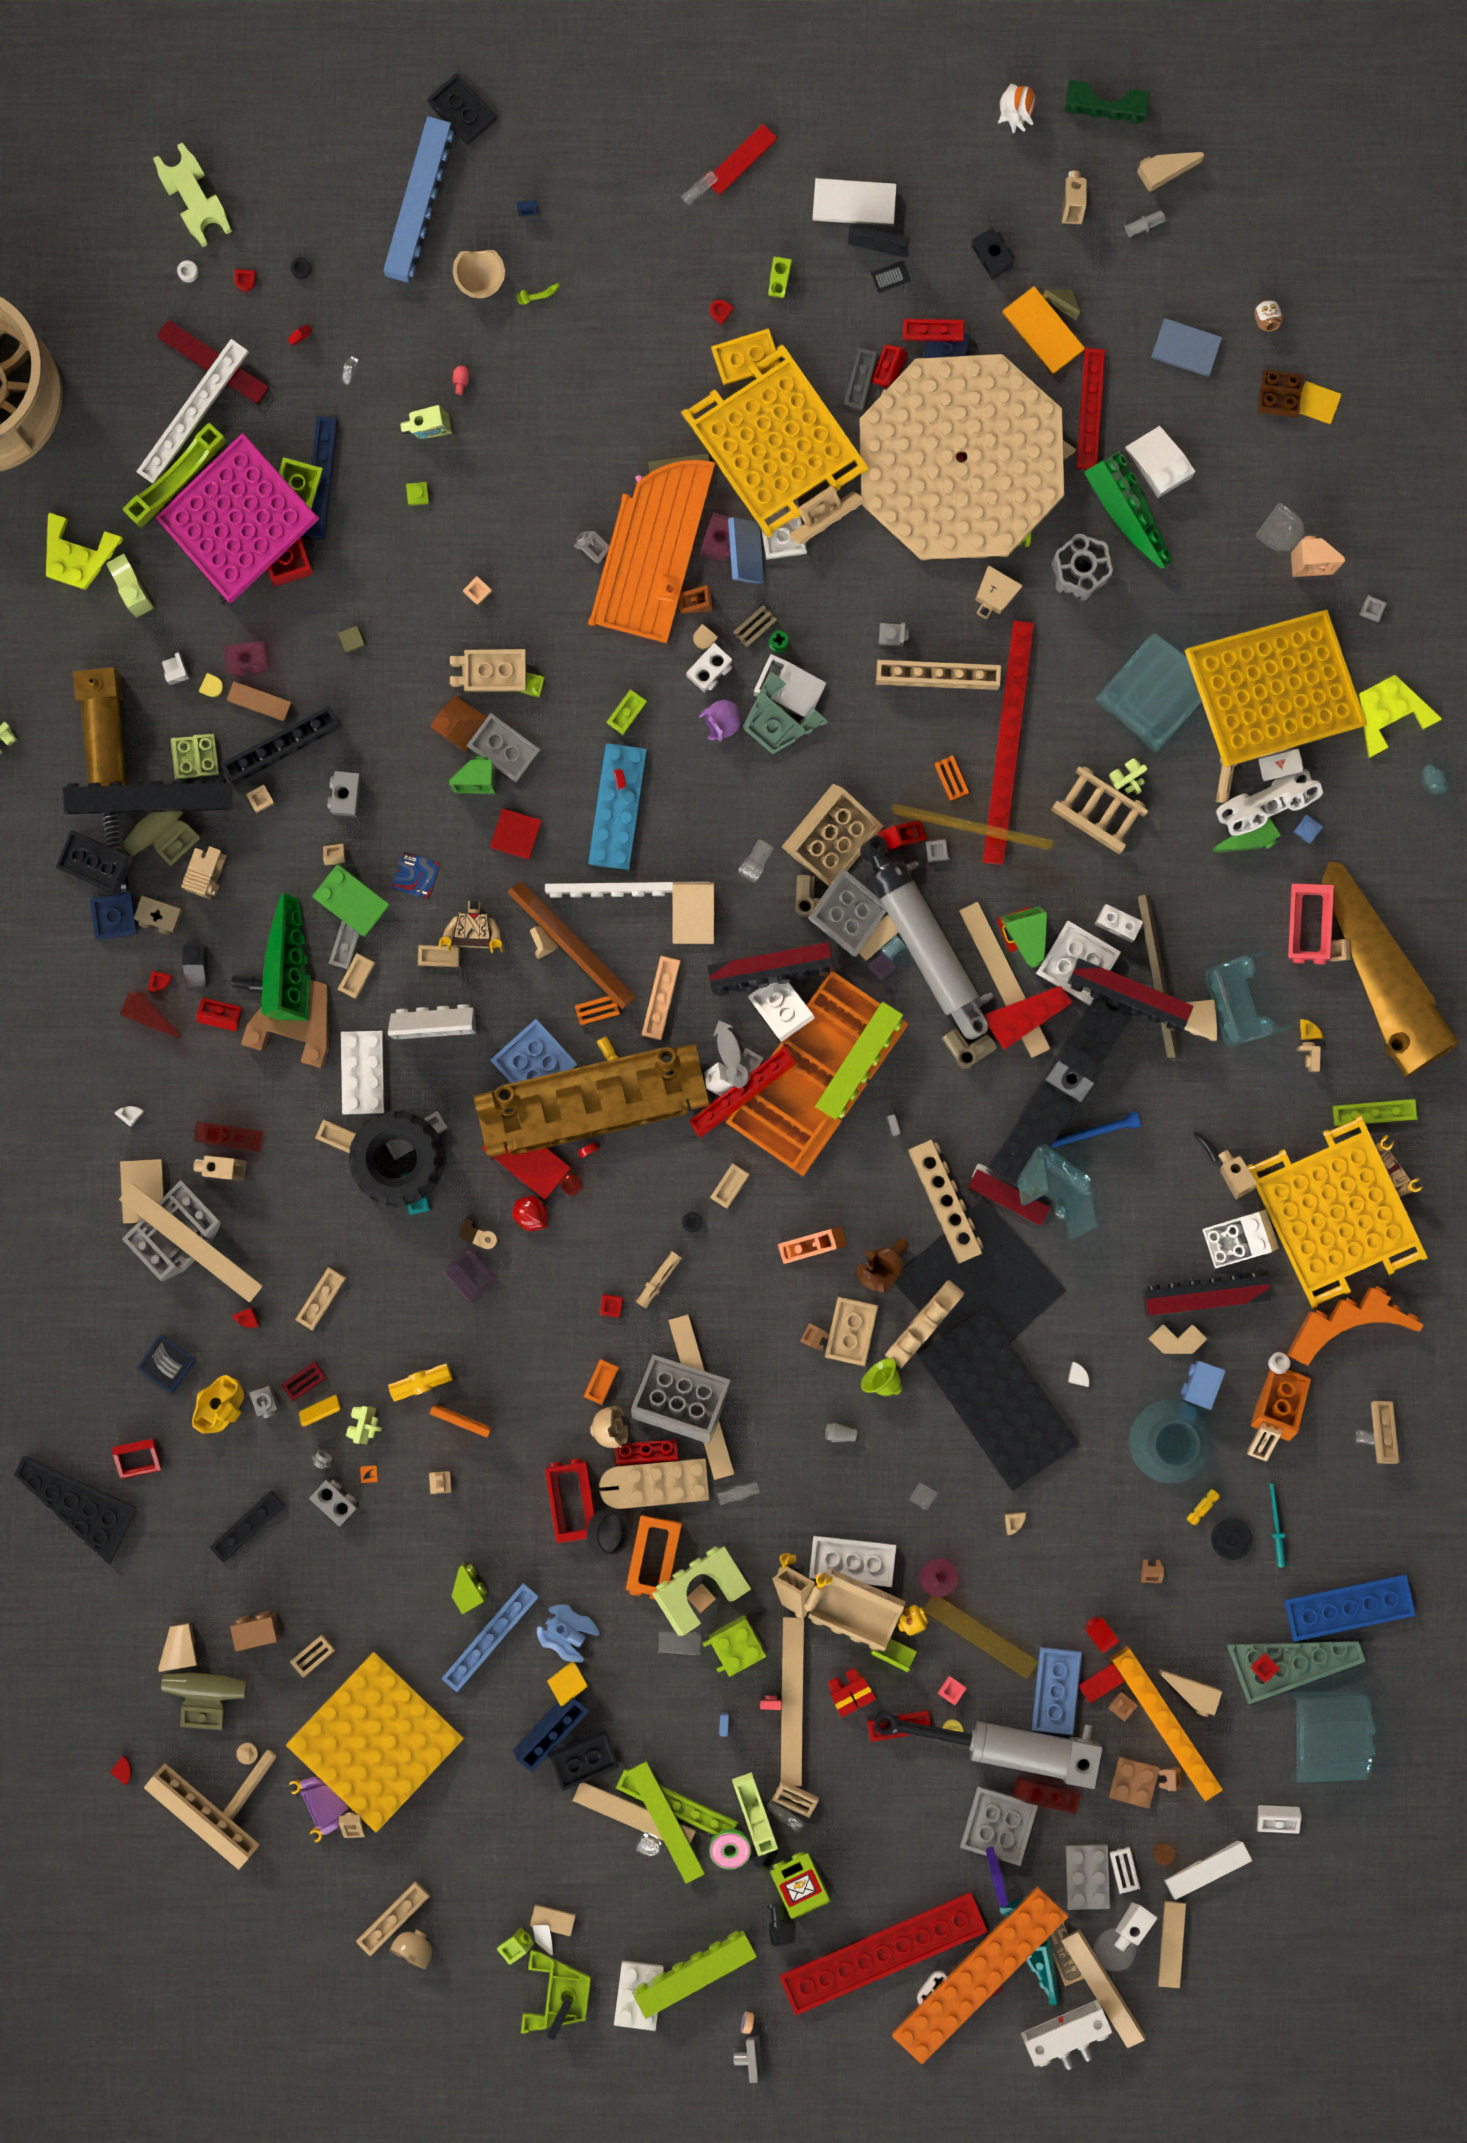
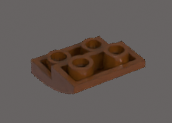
M1263 370L1257 413L1298 418L1304 375Z

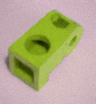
M773 257L769 296L785 297L792 259Z

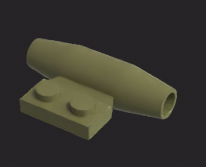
M149 812L133 828L121 845L134 856L154 843L156 852L172 866L201 838L187 823L178 820L183 812Z
M191 1672L165 1674L162 1677L161 1691L186 1698L181 1706L180 1727L222 1730L224 1707L221 1700L246 1698L247 1681L215 1674Z

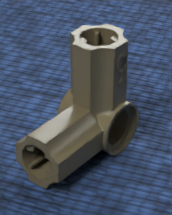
M797 876L796 904L794 909L799 917L810 916L820 901V898H814L815 876ZM802 902L807 903L810 906V910L807 912L802 911L799 904Z
M957 1028L941 1038L956 1059L957 1065L962 1069L971 1068L975 1063L997 1049L994 1041L988 1034L970 1046ZM963 1054L970 1055L972 1062L964 1063L961 1056Z

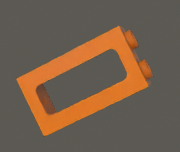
M641 1514L626 1590H629V1594L641 1596L642 1593L649 1594V1598L656 1600L652 1595L657 1590L656 1587L640 1584L638 1581L650 1527L666 1529L669 1532L659 1584L665 1580L667 1583L670 1582L682 1522Z

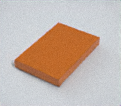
M439 1405L433 1406L429 1413L486 1438L491 1435L493 1430L490 1426Z

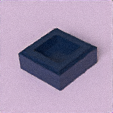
M537 200L516 202L518 216L538 214Z

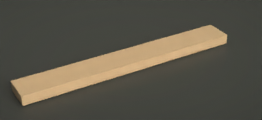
M976 902L959 910L1005 1006L1026 999L979 903ZM1039 1026L1022 1037L1031 1058L1050 1049Z
M131 1183L119 1198L121 1202L249 1303L263 1287V1285L135 1184Z
M689 1315L668 1320L681 1364L705 1371ZM718 1421L711 1443L704 1442L714 1480L734 1474L720 1422Z
M783 1617L781 1780L793 1786H801L804 1618Z

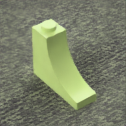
M125 554L106 563L118 586V592L127 608L136 618L154 609Z

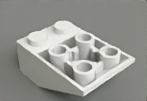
M770 654L755 687L754 696L758 697L772 670L786 683L772 700L781 708L804 718L813 707H816L826 682L790 662Z
M1266 1209L1202 1229L1215 1269L1279 1249Z

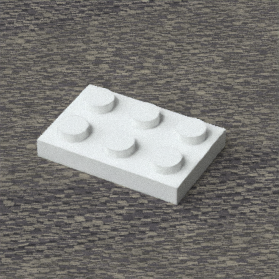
M789 982L786 984L772 983L768 987L757 989L748 996L781 1042L815 1018Z
M622 1960L614 2020L615 2026L656 2030L658 2013L645 2019L632 1992L637 1985L643 1982L647 1984L654 1980L653 1977L663 1972L664 1966Z

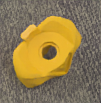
M223 1375L197 1394L196 1409L192 1419L193 1428L203 1434L223 1431L229 1422H236L241 1414L239 1407L244 1400V1391L238 1380L228 1375ZM213 1398L221 1400V1404L216 1410L211 1407V1400Z

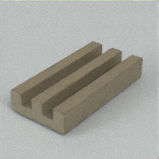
M763 605L740 625L733 634L748 648L776 623L777 619ZM762 613L765 614V615H764L763 617H761L753 626H751L743 635H740V634H739V633H740L741 631H743L750 623H752L760 614H762ZM767 618L770 619V621L764 627H762L754 636H752L748 641L745 640V638L749 634H751L759 625H761Z

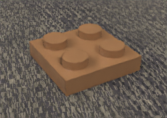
M1118 1756L1108 1797L1149 1809L1160 1768Z

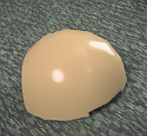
M494 250L479 252L461 251L454 261L453 276L456 285L464 294L472 298L481 299L490 297L499 290L504 281L505 268L503 260Z

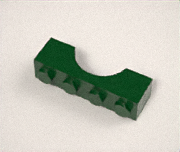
M1069 80L1064 111L1074 115L1084 113L1093 118L1103 116L1113 121L1123 119L1133 124L1144 123L1150 92L1129 89L1127 94L1120 100L1107 102L1095 96L1090 83Z

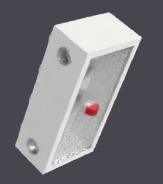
M1095 2000L1026 2030L1021 2035L1034 2066H1045L1051 2062V2059L1059 2057L1062 2059L1065 2068L1070 2070L1073 2068L1069 2056L1070 2051L1078 2048V2050H1081L1084 2059L1087 2062L1091 2061L1092 2055L1088 2048L1089 2043L1095 2040L1103 2041L1107 2039L1112 2031L1098 2000Z

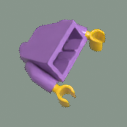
M315 1776L301 1781L294 1780L289 1783V1785L294 1783L298 1786L297 1790L291 1792L292 1794L301 1791L316 1826L311 1830L310 1835L313 1832L319 1834V1837L315 1838V1842H318L323 1835H327L339 1828V1816H344L345 1811L349 1807L319 1777Z

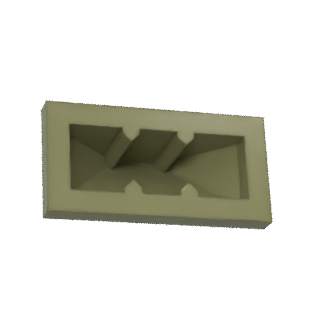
M1046 290L1043 297L1049 304L1074 320L1078 319L1080 309L1072 290Z

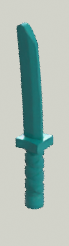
M1269 1483L1275 1533L1271 1534L1272 1538L1275 1539L1278 1567H1285L1286 1562L1282 1539L1285 1538V1533L1280 1532L1274 1484Z

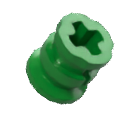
M777 630L773 632L769 639V647L775 653L785 652L789 646L788 636L783 631ZM777 637H780V640H782V645H778L775 642Z

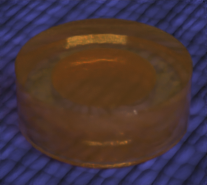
M1160 1843L1155 1846L1153 1856L1159 1864L1168 1865L1174 1860L1175 1852L1169 1844Z

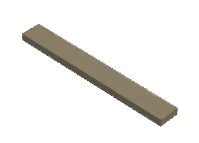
M1141 895L1138 897L1154 988L1168 995L1151 899L1149 895ZM1161 1023L1167 1057H1179L1175 1032L1167 1029L1166 1024Z

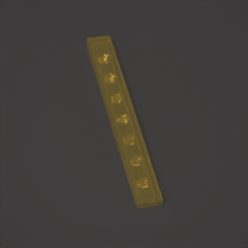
M895 803L892 806V812L895 815L1045 850H1053L1054 840Z

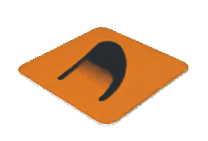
M377 1466L360 1467L361 1483L378 1481Z

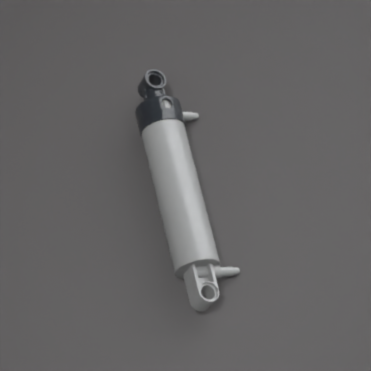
M873 836L862 844L860 848L861 856L866 861L871 862L874 871L879 869V871L868 878V881L879 900L883 903L945 1015L952 1014L961 1032L967 1039L972 1040L979 1037L988 1029L987 1021L979 1008L993 999V994L988 993L979 997L910 873V871L919 866V862L913 861L905 864L904 860L900 859L889 864L892 859L886 852L887 843L885 839L881 836Z

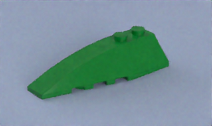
M285 893L281 894L276 908L265 955L261 1015L275 1020L307 1021L309 1020L310 975L306 974L305 964H308L307 956H304L303 953L305 939L300 931V926L303 925L300 902L298 898Z

